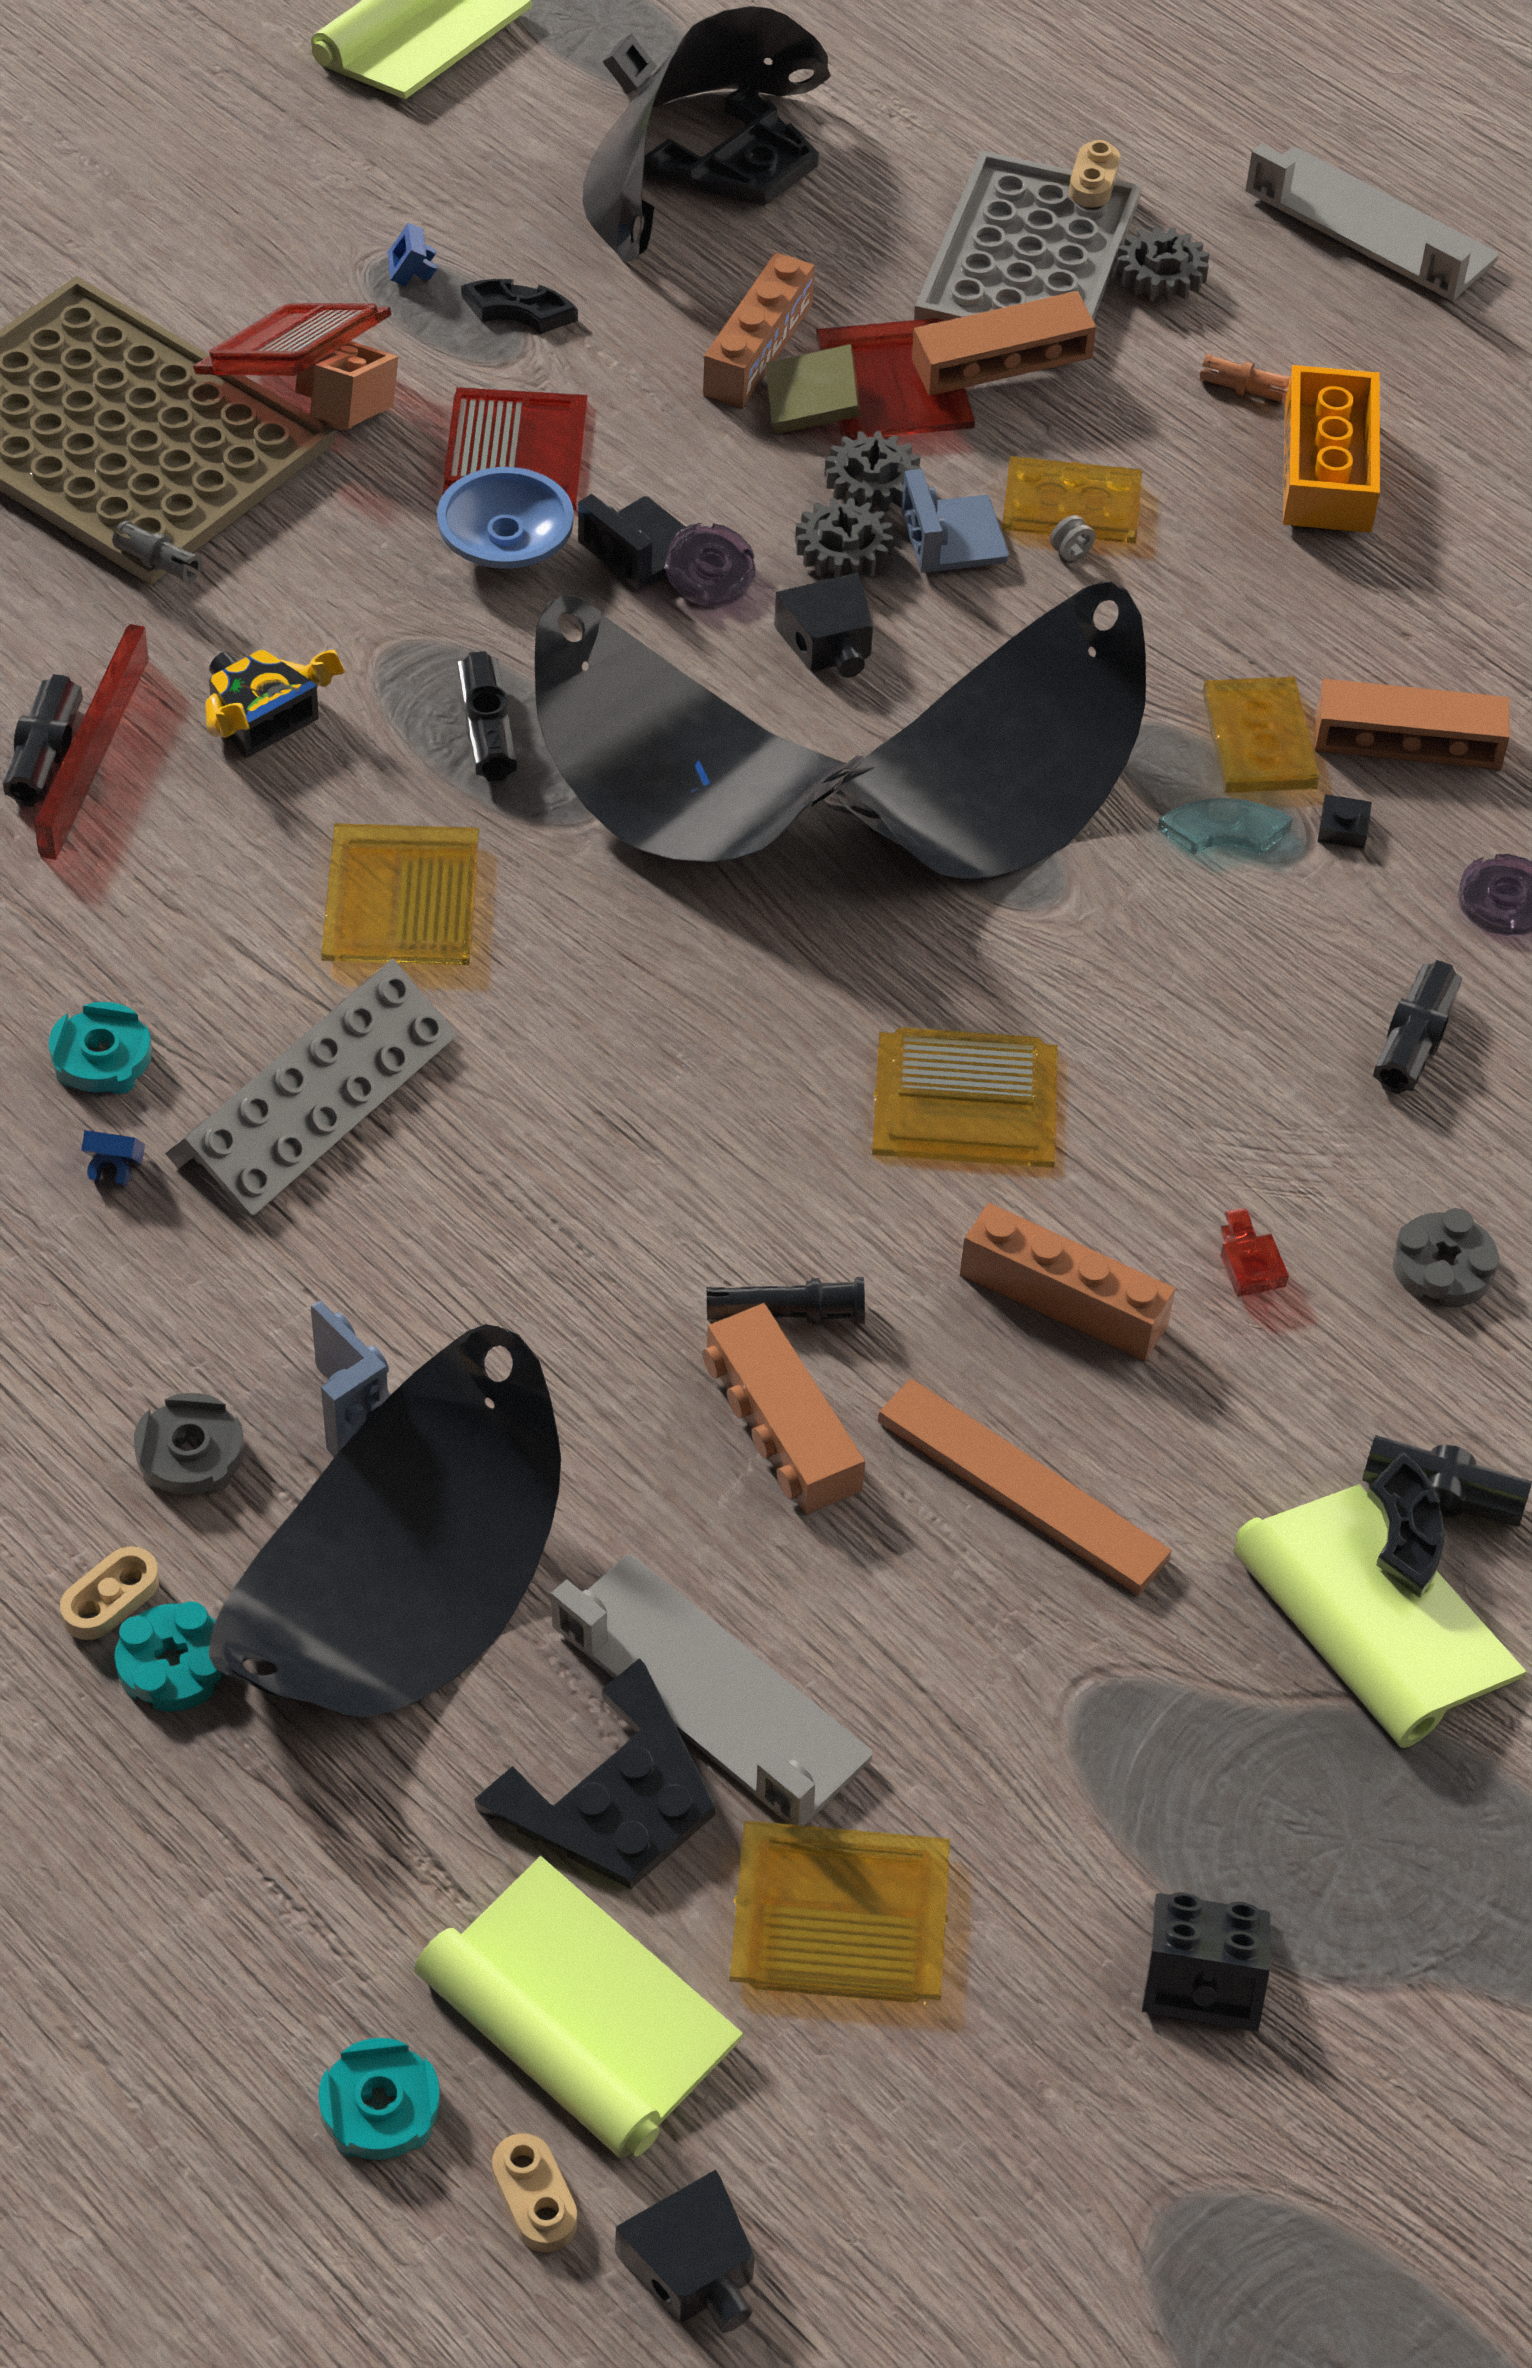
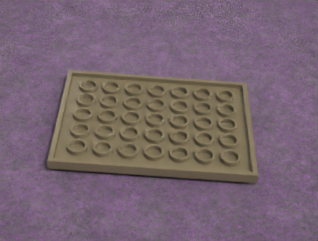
M75 276L0 330V491L149 585L155 583L168 572L163 569L152 570L142 563V559L114 547L112 542L114 532L130 539L127 533L117 528L121 522L130 521L135 526L151 534L161 533L169 537L173 545L193 553L336 443L335 429L310 416L308 413L78 276Z

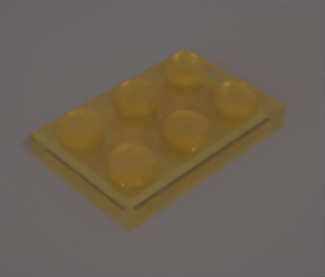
M1010 456L1002 530L1051 535L1053 529L1064 518L1078 515L1084 520L1086 525L1094 530L1096 534L1095 540L1136 544L1142 469Z

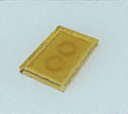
M1295 676L1204 680L1202 694L1224 793L1317 789L1319 774Z

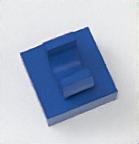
M408 222L387 252L390 280L403 286L407 285L414 274L422 279L430 280L438 269V265L431 262L436 255V250L425 244L423 228Z
M84 1130L81 1151L94 1157L88 1165V1178L93 1182H100L103 1167L107 1164H115L117 1168L115 1183L119 1186H126L131 1176L127 1162L142 1164L145 1144L135 1137Z

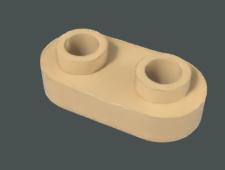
M1094 140L1084 144L1079 149L1069 187V196L1076 204L1084 207H1099L1110 200L1120 162V153L1116 147L1104 140Z
M140 1547L120 1548L112 1552L67 1589L60 1601L62 1622L67 1632L83 1640L101 1638L149 1600L159 1586L158 1566L154 1556ZM131 1578L140 1580L134 1585L123 1584ZM91 1612L99 1614L93 1618H82V1616Z
M527 2133L514 2134L505 2138L494 2151L492 2175L519 2238L528 2248L537 2252L551 2253L564 2248L571 2242L576 2233L577 2208L549 2146L541 2138ZM521 2155L528 2156L533 2160L531 2165L524 2168L515 2166L512 2161ZM548 2207L554 2209L557 2215L551 2220H542L536 2216L538 2210Z

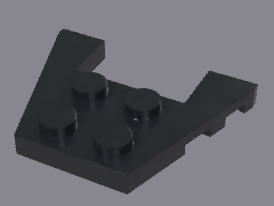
M748 81L725 98V112L746 123L745 127L703 157L698 156L671 139H667L647 153L644 159V170L647 172L765 206L818 167L819 152L792 123L785 124L777 116V107L770 100L764 102L759 96V88L754 83Z
M640 1658L602 1689L603 1700L637 1734L556 1804L551 1805L513 1766L474 1798L475 1807L481 1814L491 1819L497 1817L517 1827L519 1833L535 1841L541 1839L565 1851L568 1858L630 1889L716 1815L715 1804L645 1663Z

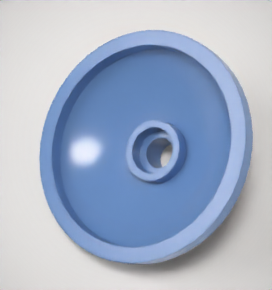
M516 467L487 468L462 477L445 491L437 508L438 530L445 544L462 558L475 564L495 569L523 568L551 557L566 544L574 524L572 502L560 485L540 473Z

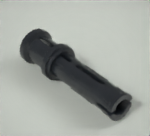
M856 1277L854 1282L822 1283L820 1278H811V1281H806V1285L778 1287H706L707 1321L723 1320L765 1303L774 1318H807V1322H812V1325L821 1324L822 1319L854 1318L857 1324L865 1323L864 1277Z

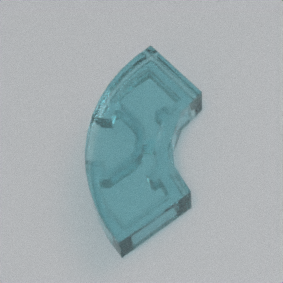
M1215 798L1191 802L1173 809L1159 818L1157 830L1194 855L1208 847L1219 845L1245 847L1261 855L1291 830L1293 818L1260 803L1241 799Z

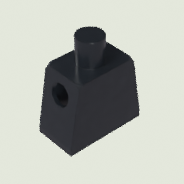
M858 573L776 592L774 626L809 670L818 671L836 666L842 677L850 678L858 675L864 669V659L871 655L873 621Z
M716 2169L616 2226L615 2253L675 2320L679 2322L686 2321L707 2309L720 2331L726 2333L741 2326L752 2315L753 2311L739 2289L748 2285L753 2279L755 2258L723 2181Z

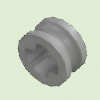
M1071 515L1064 518L1053 529L1050 536V544L1055 550L1060 551L1061 556L1065 560L1075 561L1083 557L1091 549L1095 542L1096 534L1091 527L1085 524L1081 517Z

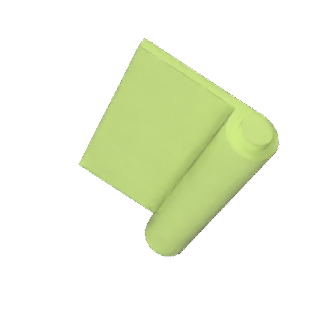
M361 0L313 34L311 38L312 54L320 65L407 99L530 9L532 3L531 0Z
M1360 1484L1264 1520L1259 1517L1254 1518L1244 1524L1236 1534L1235 1539L1237 1543L1233 1550L1234 1555L1399 1747H1410L1426 1737L1437 1726L1448 1709L1520 1680L1527 1672L1438 1571H1436L1427 1590L1419 1598L1376 1565L1378 1556L1386 1544L1387 1527L1381 1511L1367 1497V1492Z
M542 1856L518 1877L462 1934L454 1928H448L439 1933L424 1948L415 1964L414 1972L619 2158L626 2157L630 2153L636 2157L643 2154L657 2138L660 2131L658 2126L744 2038L743 2033Z

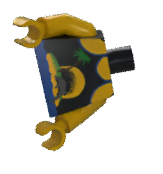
M258 650L240 661L229 652L218 654L209 666V671L212 674L209 680L210 697L205 701L206 728L208 733L214 737L226 738L230 736L241 754L247 759L318 720L317 687L328 686L332 682L331 677L342 675L346 672L335 650L324 651L316 655L311 660V664L306 666L279 660L265 650Z

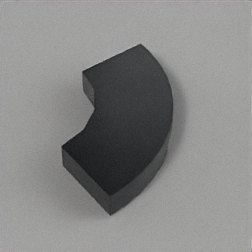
M486 279L461 286L462 299L481 322L497 319L515 320L531 326L539 334L578 321V308L561 294L542 285H538L537 289L514 285L513 279Z
M1401 1451L1369 1486L1367 1497L1381 1511L1387 1527L1386 1544L1378 1556L1376 1565L1420 1598L1436 1574L1443 1551L1445 1534L1439 1507L1440 1501L1431 1481L1415 1461Z

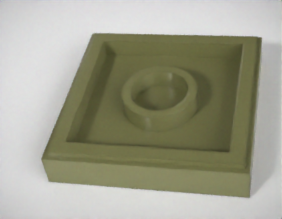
M851 344L766 363L771 425L775 435L860 417L855 361Z

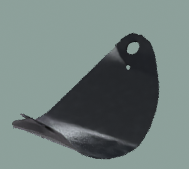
M748 6L728 9L704 18L692 25L611 127L590 161L583 183L582 202L586 218L605 242L625 261L638 259L639 255L648 248L653 225L654 206L642 200L641 195L645 143L652 108L698 93L722 89H739L748 81L754 83L759 88V93L783 97L807 93L824 84L831 76L828 69V56L821 43L814 35L788 15L765 7ZM766 58H770L772 60V64L768 65L764 62V60ZM802 69L814 70V74L806 80L800 82L789 80V75L794 71ZM621 191L625 193L624 199L621 198ZM639 216L640 232L636 241H634V224ZM642 217H643V222H644V223H643V229H642V232H641Z
M1111 581L1100 582L1081 589L1043 614L965 675L911 724L867 755L859 766H875V768L840 785L837 790L824 799V802L834 810L851 815L866 829L880 838H885L893 843L896 842L902 845L928 868L945 876L965 879L994 877L1028 867L1068 844L1084 828L1107 799L1125 768L1139 735L1146 701V652L1142 615L1128 590L1117 586ZM1103 601H1114L1118 606L1117 620L1108 630L1098 629L1094 624L1093 617L1096 608ZM1090 647L1095 649V657L1089 654L1088 650Z
M562 594L556 600L547 603L536 625L535 695L537 717L546 746L562 777L586 809L609 831L632 847L677 860L713 862L740 858L760 851L776 840L811 803L812 807L817 802L827 798L840 785L875 768V766H859L864 759L863 756L857 755L848 763L842 762L765 730L684 674L627 631L601 615L602 611L593 607L587 600L573 595ZM561 614H571L577 618L582 627V637L579 641L572 642L564 637L558 625V618ZM585 661L589 664V668L587 671H583L582 665ZM698 760L710 781V784L705 786L695 769Z
M488 1324L466 1331L417 1369L368 1418L330 1462L294 1511L259 1551L227 1598L216 1619L211 1636L209 1658L214 1668L224 1674L239 1678L269 1695L308 1701L344 1715L367 1717L390 1713L420 1701L459 1676L496 1640L511 1619L535 1575L552 1527L560 1487L561 1452L549 1390L539 1359L519 1334ZM496 1346L505 1347L510 1352L513 1360L511 1372L503 1381L492 1380L486 1373L484 1366L488 1351ZM486 1398H489L493 1401L494 1408H490L486 1405ZM247 1660L273 1664L278 1671L266 1676L256 1675L245 1670L242 1665Z

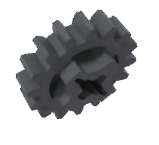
M1154 226L1153 233L1150 234L1139 229L1137 230L1136 238L1126 236L1124 245L1119 246L1116 274L1123 277L1122 285L1124 287L1135 286L1134 295L1136 296L1145 292L1149 294L1150 301H1154L1158 295L1164 296L1167 302H1172L1173 295H1178L1185 300L1188 299L1189 290L1198 293L1201 290V284L1206 283L1209 269V253L1202 252V242L1191 243L1192 234L1186 233L1181 236L1176 234V228L1171 227L1168 233H1162L1158 226Z
M861 431L858 432L857 440L855 441L844 436L841 439V447L832 445L830 447V456L825 459V486L827 489H834L833 498H836V500L845 497L848 499L854 498L855 506L858 503L864 505L868 502L871 504V510L873 506H879L883 512H888L890 503L902 507L904 472L922 469L920 467V456L912 454V445L910 443L899 446L898 436L896 435L885 440L882 438L881 432L876 431L873 437L867 438Z
M830 498L829 507L825 508L817 502L814 504L813 513L806 511L802 513L801 523L796 524V555L803 556V565L805 567L817 565L818 576H822L828 571L833 572L834 578L841 577L842 574H859L862 571L869 576L875 575V565L885 567L887 565V556L892 555L893 526L892 523H884L885 513L883 511L872 514L871 504L868 502L861 507L855 506L854 498H849L846 504H839L836 498Z

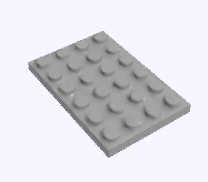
M980 150L916 302L914 319L932 324L1078 291L1094 321L1117 261L1119 246L1123 245L1139 203L1142 185L1115 180L1110 200L1106 204L1099 207H1084L1076 204L1069 196L1070 178L1073 170Z

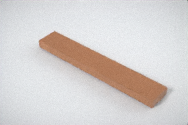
M910 1378L879 1411L878 1422L1136 1595L1139 1596L1170 1561L1172 1552L1170 1548L914 1379Z

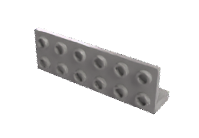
M1261 143L1251 153L1245 192L1451 301H1454L1498 261L1499 253L1298 147L1293 146L1284 154H1281Z
M391 959L165 1154L178 1169L194 1158L199 1165L202 1164L246 1216L252 1217L456 1037V1032L398 963Z
M627 1554L588 1590L582 1592L566 1579L551 1592L552 1626L555 1630L614 1679L640 1658L645 1663L679 1733L796 1831L799 1832L872 1761L873 1752L867 1745L634 1555Z

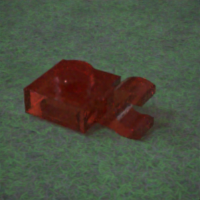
M1245 1207L1225 1211L1228 1225L1221 1226L1225 1244L1222 1246L1220 1257L1236 1296L1242 1297L1286 1287L1289 1274L1272 1234L1257 1237L1250 1215Z

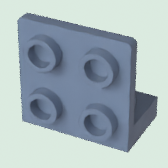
M922 469L904 472L901 512L921 573L1008 562L1009 553L988 495L937 500L936 490L933 486L928 487Z
M318 1301L311 1306L315 1362L318 1370L328 1379L326 1384L321 1386L326 1449L335 1457L368 1418L390 1396L387 1383L389 1366L383 1354L375 1346L370 1345L367 1347L355 1335L352 1325L342 1313L336 1312L334 1314L322 1301Z

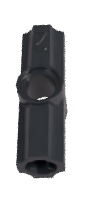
M486 651L470 652L468 657L458 662V673L466 713V735L471 742L476 775L485 777L488 782L503 781L510 773L517 770L508 718V697L503 690L498 658L491 657Z
M53 674L50 679L43 680L29 716L22 715L17 722L14 735V755L3 781L4 794L14 799L18 805L34 807L35 803L43 801L52 782L57 765H64L69 758L72 745V725L83 699L81 686L72 682L69 676Z
M1439 960L1431 964H1423L1420 971H1418L1414 984H1412L1407 999L1401 998L1388 1030L1387 1042L1373 1073V1077L1381 1083L1384 1090L1395 1094H1400L1407 1090L1413 1091L1418 1083L1419 1076L1425 1068L1429 1055L1434 1056L1447 1027L1448 1013L1462 982V977L1455 972L1453 965Z
M1375 1435L1362 1481L1373 1483L1403 1451L1415 1461L1431 1481L1440 1501L1439 1507L1442 1516H1457L1466 1511L1516 1527L1520 1526L1532 1485L1531 1480L1477 1465L1473 1455L1458 1446L1439 1445L1429 1451Z

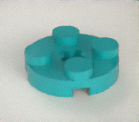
M93 1002L83 1005V1012L72 1016L70 1019L68 1018V1013L62 1016L53 1026L49 1036L50 1059L58 1082L64 1086L74 1087L87 1092L110 1091L114 1094H123L133 1089L135 1079L145 1072L152 1056L150 1032L147 1025L145 1027L138 1020V1014L131 1008L118 1003ZM100 1042H107L109 1045V1049L103 1052H94L88 1049L89 1047L97 1048Z
M194 1601L182 1604L159 1605L147 1609L137 1616L127 1618L121 1624L119 1629L120 1637L115 1647V1664L119 1682L127 1695L136 1701L137 1696L143 1701L152 1703L153 1709L174 1712L195 1707L205 1702L215 1692V1685L221 1680L224 1673L214 1668L209 1658L211 1636L216 1620L208 1615L203 1605ZM169 1649L185 1652L180 1655V1663L170 1666L166 1659L157 1660V1658Z
M391 2038L366 2039L350 2045L341 2052V2059L333 2064L329 2072L327 2068L322 2076L318 2092L321 2120L326 2132L335 2141L336 2148L348 2157L359 2156L365 2159L383 2160L401 2156L410 2150L424 2146L431 2137V2129L438 2118L440 2110L439 2081L433 2065L425 2057L423 2061L418 2054L409 2051L408 2044ZM377 2087H384L387 2096H396V2100L388 2104L386 2109L375 2110L373 2106H366L362 2100L372 2098V2089Z

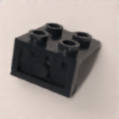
M593 494L578 501V542L637 590L668 572V554L675 543L688 535H694L691 530L648 496L641 497L618 512L613 507L604 504Z
M1177 1892L1171 1895L1157 1893L1154 1902L1151 1953L1142 1998V2012L1259 2032L1270 1972V1912L1260 1910L1245 1902L1223 1904L1201 1900L1193 1894Z

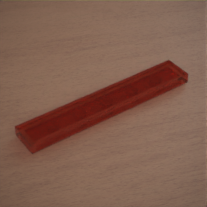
M129 624L126 627L34 822L40 857L57 860L146 668L149 656L144 626Z

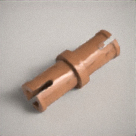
M1209 353L1205 356L1202 366L1207 368L1201 370L1200 381H1207L1236 389L1237 395L1245 396L1246 393L1278 401L1281 404L1284 403L1287 391L1282 389L1288 387L1290 376L1255 368V363L1249 361L1240 364L1212 356Z

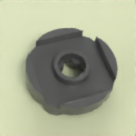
M1458 1208L1449 1209L1445 1213L1437 1212L1421 1215L1403 1226L1398 1234L1393 1258L1395 1275L1410 1294L1423 1300L1424 1294L1431 1298L1441 1299L1439 1306L1446 1307L1465 1306L1482 1298L1490 1288L1491 1281L1496 1275L1499 1265L1498 1250L1492 1237L1483 1227L1474 1222L1469 1212ZM1439 1253L1451 1255L1455 1258V1265L1450 1266L1445 1260L1437 1262L1435 1258Z
M200 1393L177 1394L165 1399V1406L157 1409L152 1414L149 1409L139 1420L134 1433L136 1461L143 1473L144 1481L153 1489H161L180 1495H193L204 1492L214 1494L223 1491L228 1486L230 1477L239 1468L244 1455L243 1429L237 1416L235 1419L231 1413L226 1411V1404L219 1399ZM189 1436L197 1437V1444L200 1445L199 1448L192 1451H183L175 1446V1444H184Z

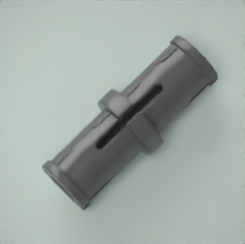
M123 521L117 526L119 530L127 533L130 539L114 532L112 542L115 548L124 550L142 559V563L152 570L163 569L186 583H191L198 577L195 573L188 571L184 565L201 571L202 558L199 555L173 545L172 540L161 533L151 534L135 526L130 521Z

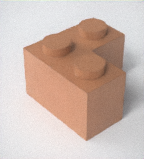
M325 333L324 335H322V336H320L319 338L315 339V340L312 341L311 343H309V344H307L306 346H304L303 348L299 349V351H301L302 349L306 348L307 346H309L310 344L314 343L315 341L319 340L320 338H322L323 336L327 335L328 333ZM317 334V335L313 336L312 338L308 339L307 341L303 342L302 344H300V346H302L303 344L307 343V342L310 341L311 339L315 338V337L318 336L319 334ZM329 335L299 354L295 393L311 398L310 416L326 421V424L334 429H351L354 425L366 419L374 418L376 414L393 407L399 356Z

